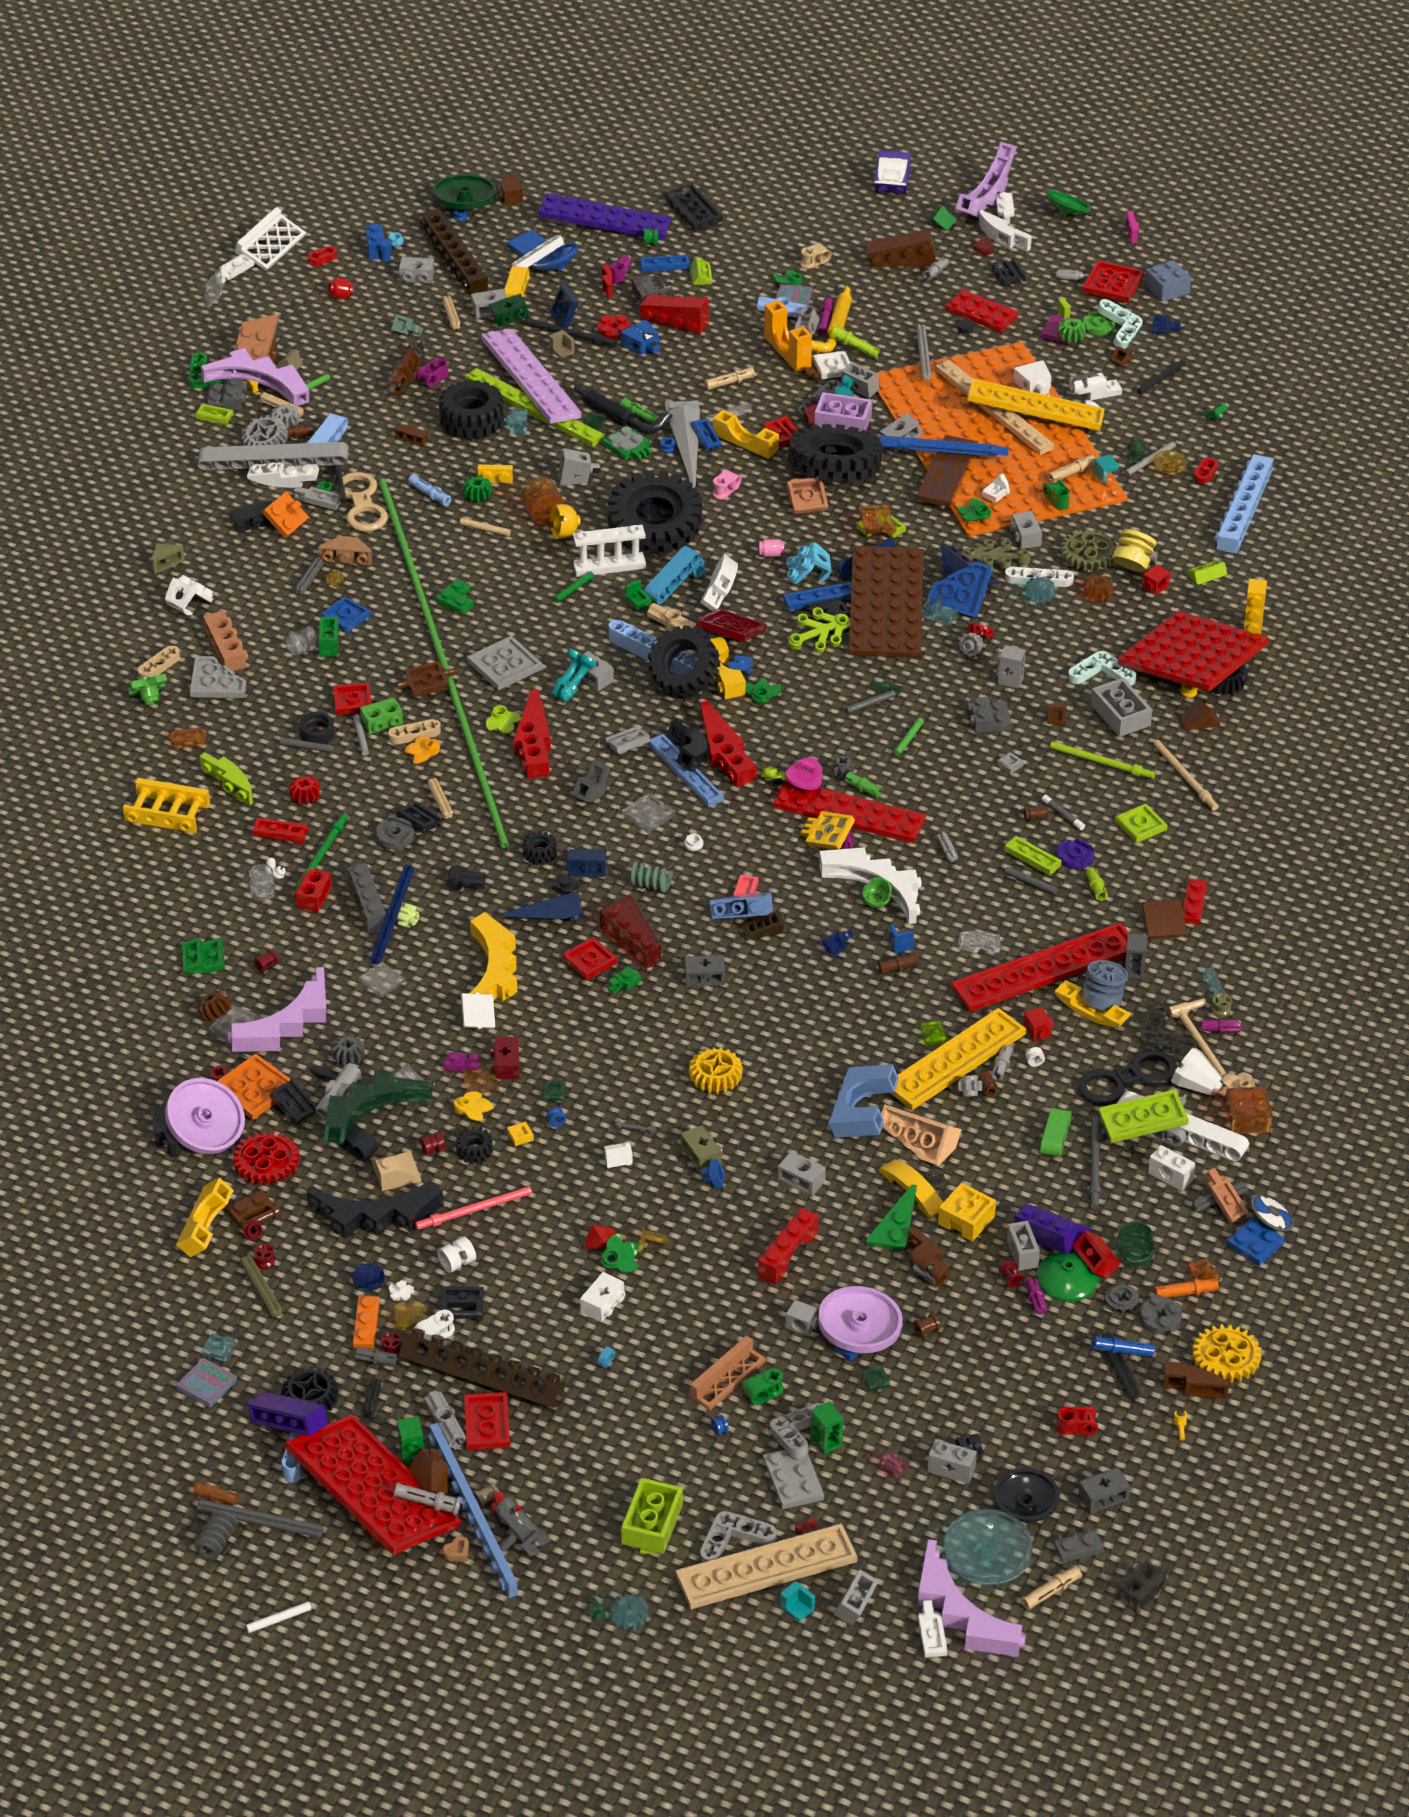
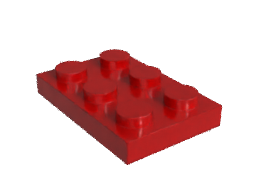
M507 1393L464 1395L467 1450L510 1448Z

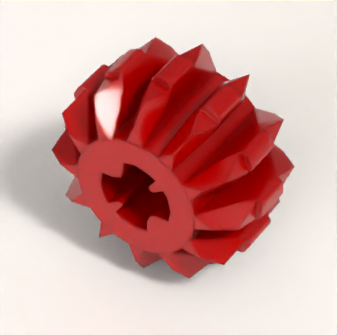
M301 775L300 778L294 777V781H291L289 785V795L293 803L299 802V805L303 803L308 805L309 802L315 803V800L319 799L320 785L316 778H310L309 775L307 777Z

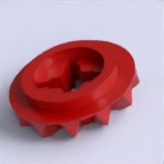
M977 623L968 624L966 628L969 632L986 638H993L995 635L991 628Z

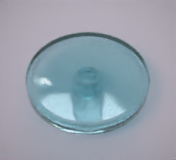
M981 1509L965 1513L952 1522L944 1538V1555L952 1570L962 1578L982 1585H998L1017 1578L1026 1570L1031 1561L1033 1545L1029 1531L1018 1519L1002 1511Z

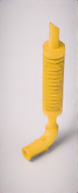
M845 286L844 292L837 297L827 330L830 337L836 325L844 329L852 302L848 286ZM829 338L826 343L812 340V350L818 354L819 352L828 353L836 346L835 338Z

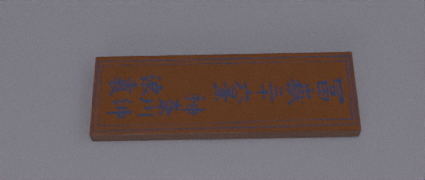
M945 435L943 438L945 441L978 443V441ZM937 452L917 493L916 500L950 507L973 455Z

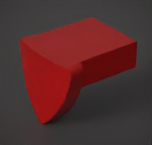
M593 1224L586 1238L585 1249L594 1250L601 1246H606L608 1239L616 1234L614 1229Z

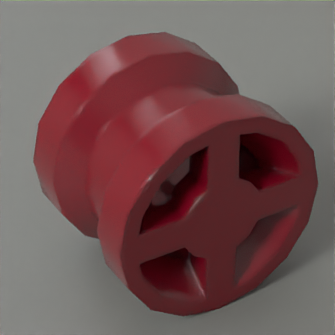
M263 1243L255 1247V1263L259 1269L268 1270L275 1265V1251L272 1245Z
M393 1331L382 1335V1351L396 1353L399 1357L402 1345L401 1335Z

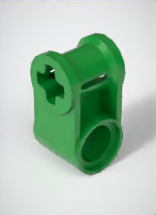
M1061 479L1054 483L1043 484L1044 495L1056 509L1064 510L1069 507L1070 490Z
M776 1368L768 1369L757 1376L748 1378L742 1384V1390L752 1404L760 1405L783 1393V1373Z

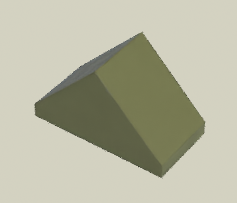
M157 543L151 559L153 573L157 574L185 561L183 546Z

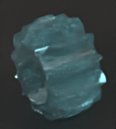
M1036 576V578H1030L1025 585L1026 598H1029L1030 602L1035 601L1036 604L1039 602L1044 604L1045 601L1050 602L1054 598L1055 585L1050 578L1045 579L1044 576Z
M624 1592L623 1597L617 1596L615 1602H612L611 1618L613 1621H616L617 1627L624 1626L625 1631L628 1627H632L634 1630L637 1625L643 1627L644 1621L648 1618L647 1601H644L642 1595L636 1597L634 1592L632 1595H627Z

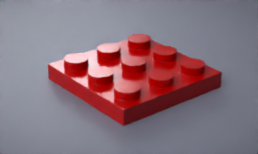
M1097 260L1082 286V292L1129 303L1144 277V270Z

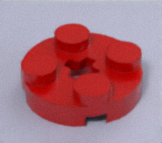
M604 315L598 323V334L618 341L621 340V331L631 327V324L625 315Z

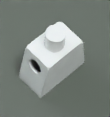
M1042 360L1015 367L1014 383L1022 390L1047 395L1051 387V375L1045 362Z

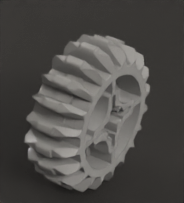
M267 415L265 418L262 416L260 419L255 418V421L249 422V426H245V430L242 431L244 446L285 444L288 441V431L285 424L280 418L275 416L270 418Z

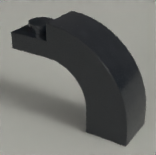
M677 720L671 721L666 737L681 746L676 763L689 772L693 771L702 763L707 749V741L696 728L689 729Z
M166 1100L158 1107L153 1117L154 1140L157 1147L163 1146L165 1152L168 1151L171 1157L174 1158L180 1155L179 1145L166 1123Z

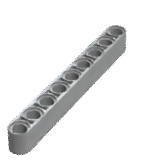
M343 442L204 447L199 450L197 465L202 470L249 469L251 465L269 464L272 462H283L284 467L303 466L306 464H318V466L344 465L347 463L349 446Z

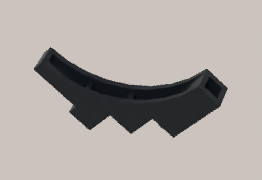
M429 1181L403 1195L374 1201L339 1198L325 1193L314 1186L307 1189L308 1205L323 1214L326 1219H330L331 1230L345 1239L361 1226L379 1235L394 1222L399 1227H403L410 1232L415 1228V1222L428 1218L444 1205L443 1190Z

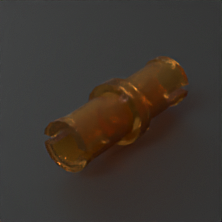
M199 1480L196 1482L193 1490L194 1494L210 1498L212 1502L219 1501L234 1507L239 1499L238 1493H233L222 1489L219 1485L212 1486Z

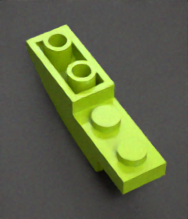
M203 753L200 756L201 770L204 773L221 781L225 792L232 794L240 801H244L249 805L253 804L250 783L244 773L233 762L224 756L219 760L207 753Z

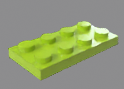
M1176 1089L1099 1108L1100 1118L1111 1143L1187 1125L1189 1122Z

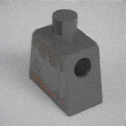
M656 275L632 278V293L639 305H641L648 294L665 295L666 292L672 291L671 282L662 283Z

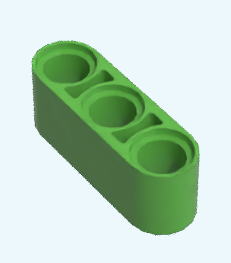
M1051 1108L1041 1143L1040 1154L1061 1157L1071 1122L1072 1111Z

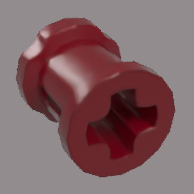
M269 949L261 957H255L253 963L260 973H264L270 966L277 965L279 958L272 949Z
M1009 1260L1000 1266L999 1272L1005 1276L1009 1287L1016 1288L1025 1280L1024 1275L1017 1270L1015 1261Z

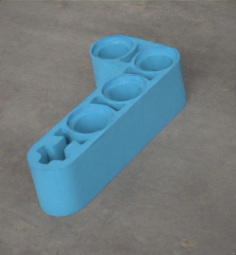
M688 546L682 547L646 586L644 592L652 598L653 602L659 605L662 604L689 574L695 578L702 576L705 571V565L701 554Z

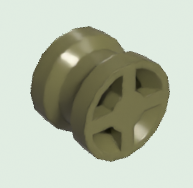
M1225 993L1215 994L1212 998V1014L1220 1018L1227 1017L1231 1012L1232 998Z

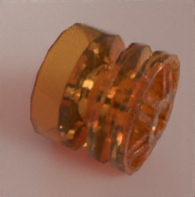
M536 478L530 481L522 491L523 502L533 520L539 524L553 523L550 522L552 506L555 504H565L555 483L549 478Z

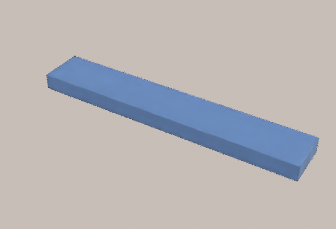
M664 734L650 739L648 746L707 807L724 801V795L698 769L689 772L676 763L680 750Z

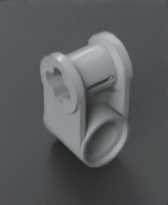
M806 305L800 310L798 320L795 323V329L804 326L811 335H815L820 319L812 305Z

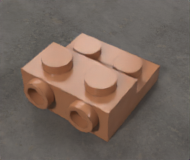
M819 477L792 479L787 482V494L794 514L828 510L823 481L818 480Z

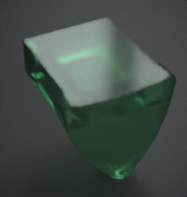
M1132 437L1125 453L1131 462L1136 464L1141 461L1146 447L1142 440Z

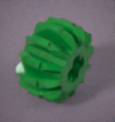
M476 475V477L470 476L469 479L465 480L463 493L467 500L471 502H485L486 499L490 498L492 486L489 479Z

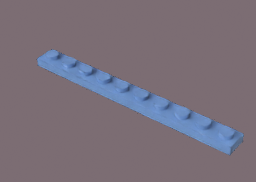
M438 1423L429 1425L430 1434L427 1435L428 1442L431 1447L441 1452L442 1458L447 1463V1479L450 1478L452 1491L454 1494L462 1497L460 1507L462 1510H466L467 1521L470 1526L475 1528L476 1540L483 1544L484 1556L490 1559L492 1572L494 1575H498L501 1590L506 1591L509 1598L517 1596V1581Z

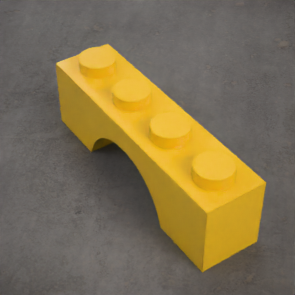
M722 410L713 418V430L718 437L768 459L779 450L778 433L766 428L758 434L750 433L742 427L736 415Z
M724 637L710 639L720 655L719 660L721 663L720 667H717L719 674L717 677H714L719 693H722L724 699L746 695V681L741 671L730 669L723 665L729 661V647Z
M220 1178L203 1187L176 1243V1246L189 1257H193L207 1248L213 1235L208 1231V1228L214 1217L228 1204L234 1191Z

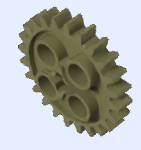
M1088 529L1085 532L1079 530V533L1073 531L1072 535L1068 534L1067 538H1063V542H1061L1062 559H1066L1065 563H1070L1071 567L1075 565L1077 569L1082 567L1083 571H1086L1087 568L1090 571H1093V568L1100 571V567L1106 569V565L1111 566L1112 562H1114L1112 556L1117 547L1116 541H1113V537L1108 538V534L1102 535V531L1095 533V529L1092 532H1089Z

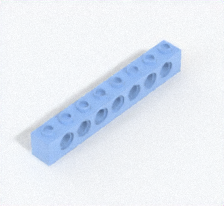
M1253 454L1251 461H1247L1246 470L1243 471L1242 478L1238 482V491H1234L1233 501H1230L1228 511L1224 515V521L1220 523V532H1216L1215 542H1217V550L1237 554L1272 473L1273 458Z

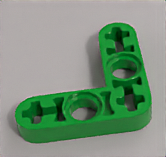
M199 352L192 356L188 376L190 387L210 389V384H226L227 379L203 382L201 366L208 364L207 355Z

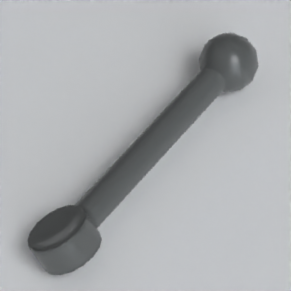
M616 1121L614 1124L616 1128L624 1127L648 1131L650 1134L656 1133L655 1126H637L625 1124L621 1121Z

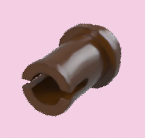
M1028 806L1023 811L1025 820L1032 821V819L1048 818L1047 806L1035 808Z
M982 1072L978 1076L979 1081H982V1091L987 1096H994L997 1093L998 1086L993 1082L989 1072Z

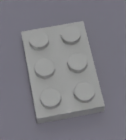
M786 1450L763 1455L764 1464L782 1510L824 1500L823 1490L808 1454L801 1458H794Z

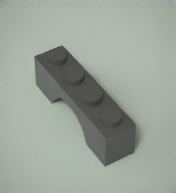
M368 865L348 867L350 887L354 897L357 896L359 899L368 935L387 931L386 913Z

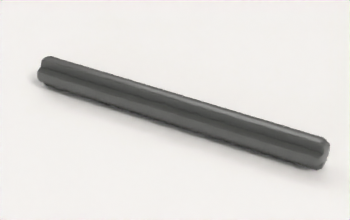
M200 1500L197 1510L202 1513L212 1514L214 1511L222 1510L232 1514L239 1521L318 1538L322 1537L324 1531L322 1525L206 1500Z

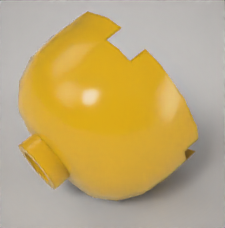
M555 504L552 506L550 522H553L554 525L551 528L553 537L555 539H565L571 537L576 532L577 527L580 525V516L577 515L571 506L565 504Z

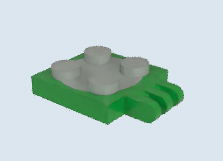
M627 425L602 439L604 447L624 460L633 457L639 461L652 453V450L649 448L650 440Z

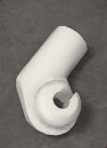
M268 858L266 860L267 874L275 879H282L286 873L285 868L280 869L281 866L276 868L275 859Z

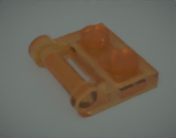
M889 505L859 507V514L866 534L882 532L894 534L897 531L890 515L891 509ZM879 514H882L884 516L886 523L882 524Z

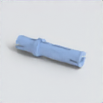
M414 474L409 477L408 483L427 494L430 499L438 501L444 506L450 504L451 496L442 492L439 487L432 486Z

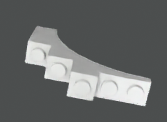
M865 847L820 851L819 866L822 878L852 879L866 884L872 878H883L890 883L892 887L891 898L905 913L908 924L916 923V917L920 915L919 904L915 902H917L918 889L921 888V878L917 877L916 870L896 871L895 866L891 865L890 859L870 860V855H866Z

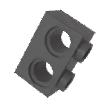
M1128 934L1125 969L1128 973L1127 978L1144 979L1147 935Z

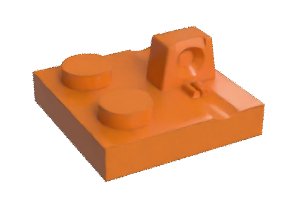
M287 492L283 493L262 511L284 538L289 536L309 518L300 506L302 504L298 500L294 501Z

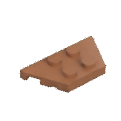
M275 314L242 322L235 350L245 348L252 360L269 356L279 316Z

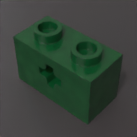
M521 293L490 303L492 315L498 328L529 317L527 305Z

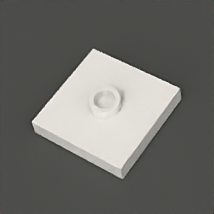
M845 351L813 355L812 358L821 379L842 377L841 371L850 363Z

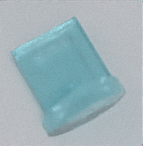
M211 1334L203 1348V1354L228 1361L235 1350L236 1340L231 1336L222 1337Z

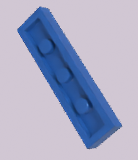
M847 582L783 594V601L788 611L806 608L808 604L841 597L842 601L851 599L852 583Z

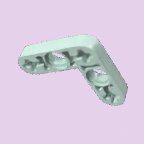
M1103 299L1100 301L1097 310L1101 315L1122 325L1114 339V345L1126 349L1140 330L1143 321L1134 313L1109 300Z
M1105 651L1094 653L1070 668L1068 673V680L1073 684H1080L1100 671L1105 672L1115 680L1124 678L1130 685H1134L1136 682V672L1131 668L1118 665V660ZM1086 666H1091V667H1093V668H1092V669H1088V668H1085V667H1086Z

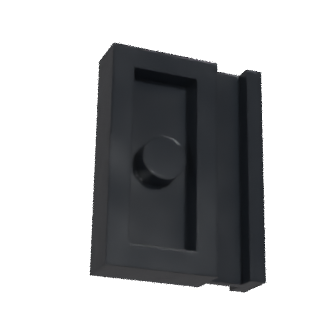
M1014 258L1011 261L992 262V269L1004 286L1019 283L1021 280L1026 282V275Z
M841 597L807 605V610L810 612L811 617L813 609L819 607L823 610V613L833 616L845 614L850 618V611L845 603L842 602ZM812 617V619H813L814 621H817V622H820V623H824V624L830 623V622L825 621V620H822V619L816 620V619H814V618Z
M414 802V805L409 804L397 809L396 813L397 817L408 820L412 827L422 833L436 828V825H442L443 819L417 802Z
M293 1079L276 1088L269 1095L294 1125L310 1116L311 1113L316 1112L317 1106Z

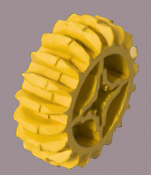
M713 1047L712 1050L706 1048L704 1052L699 1051L697 1055L693 1056L689 1064L691 1082L695 1084L696 1088H701L702 1092L708 1090L709 1094L711 1092L718 1094L719 1091L726 1093L727 1089L733 1090V1087L738 1086L742 1078L743 1067L740 1058L736 1056V1053H731L729 1049L723 1051L722 1047L720 1049Z

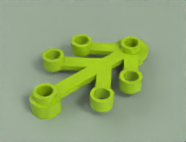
M819 607L813 609L812 617L816 620L822 619L830 623L824 624L808 619L806 614L798 615V625L815 629L803 634L794 633L790 635L788 646L793 650L800 649L803 641L820 635L814 649L817 653H823L826 648L825 642L828 633L833 629L836 630L835 634L831 636L830 644L833 647H838L841 643L842 631H845L850 626V618L847 615L837 614L833 616L823 613V610Z

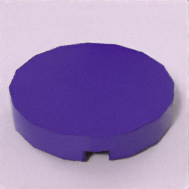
M1075 839V841L1065 840L1057 848V858L1062 860L1061 864L1064 867L1082 869L1092 864L1094 851L1092 845L1080 839Z

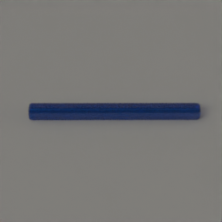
M411 865L403 867L370 958L372 964H381L414 873V867Z

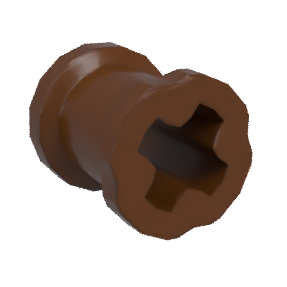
M930 1313L923 1320L913 1321V1328L920 1338L925 1337L927 1333L933 1330L939 1331L941 1329L940 1321L934 1313Z

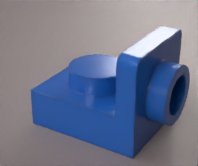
M736 655L734 662L730 661L729 668L740 670L742 675L750 676L753 658Z

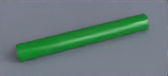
M590 571L554 596L553 600L556 603L560 602L594 577L593 572Z

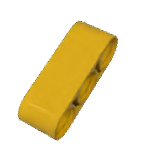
M512 266L504 291L507 298L519 293L523 297L529 280L528 267Z

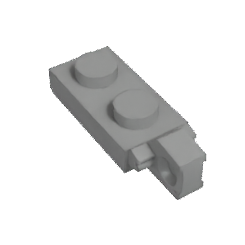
M297 486L294 490V499L332 510H336L341 504L339 494L314 487L305 489Z

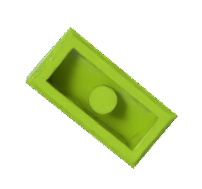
M696 257L690 265L692 284H712L710 263Z
M1213 561L1186 571L1187 575L1196 584H1202L1227 575L1225 563L1221 561Z

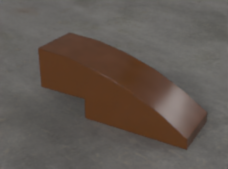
M1165 1361L1163 1388L1185 1389V1396L1228 1398L1229 1382L1192 1365Z

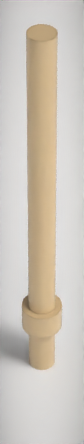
M1159 740L1154 741L1153 745L1199 794L1201 801L1207 803L1212 810H1217L1219 805L1212 799V795L1208 790H1204Z

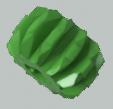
M1069 317L1067 320L1062 319L1058 326V335L1062 342L1067 341L1068 344L1070 342L1076 344V341H1082L1086 334L1085 323L1081 322V319L1076 320Z

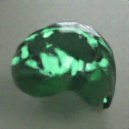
M1128 1222L1121 1227L1116 1239L1117 1254L1121 1260L1132 1267L1138 1268L1147 1265L1151 1261L1155 1249L1152 1229L1141 1222Z

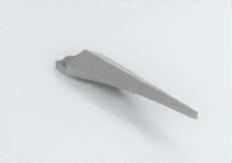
M699 401L665 402V410L673 415L668 424L679 449L689 481L692 483V488L696 487L698 437L691 423L692 421L700 420Z

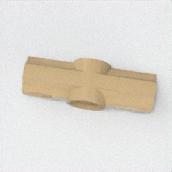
M653 603L647 611V616L665 625L666 630L672 631L674 630L673 627L677 626L683 629V626L699 629L696 623L682 617L681 612L677 609L668 610Z

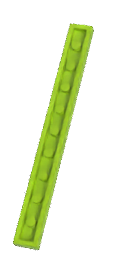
M478 368L465 375V381L480 380L483 383H489L490 386H495L501 392L503 401L591 447H594L604 439L603 433L576 419L550 424L524 392Z

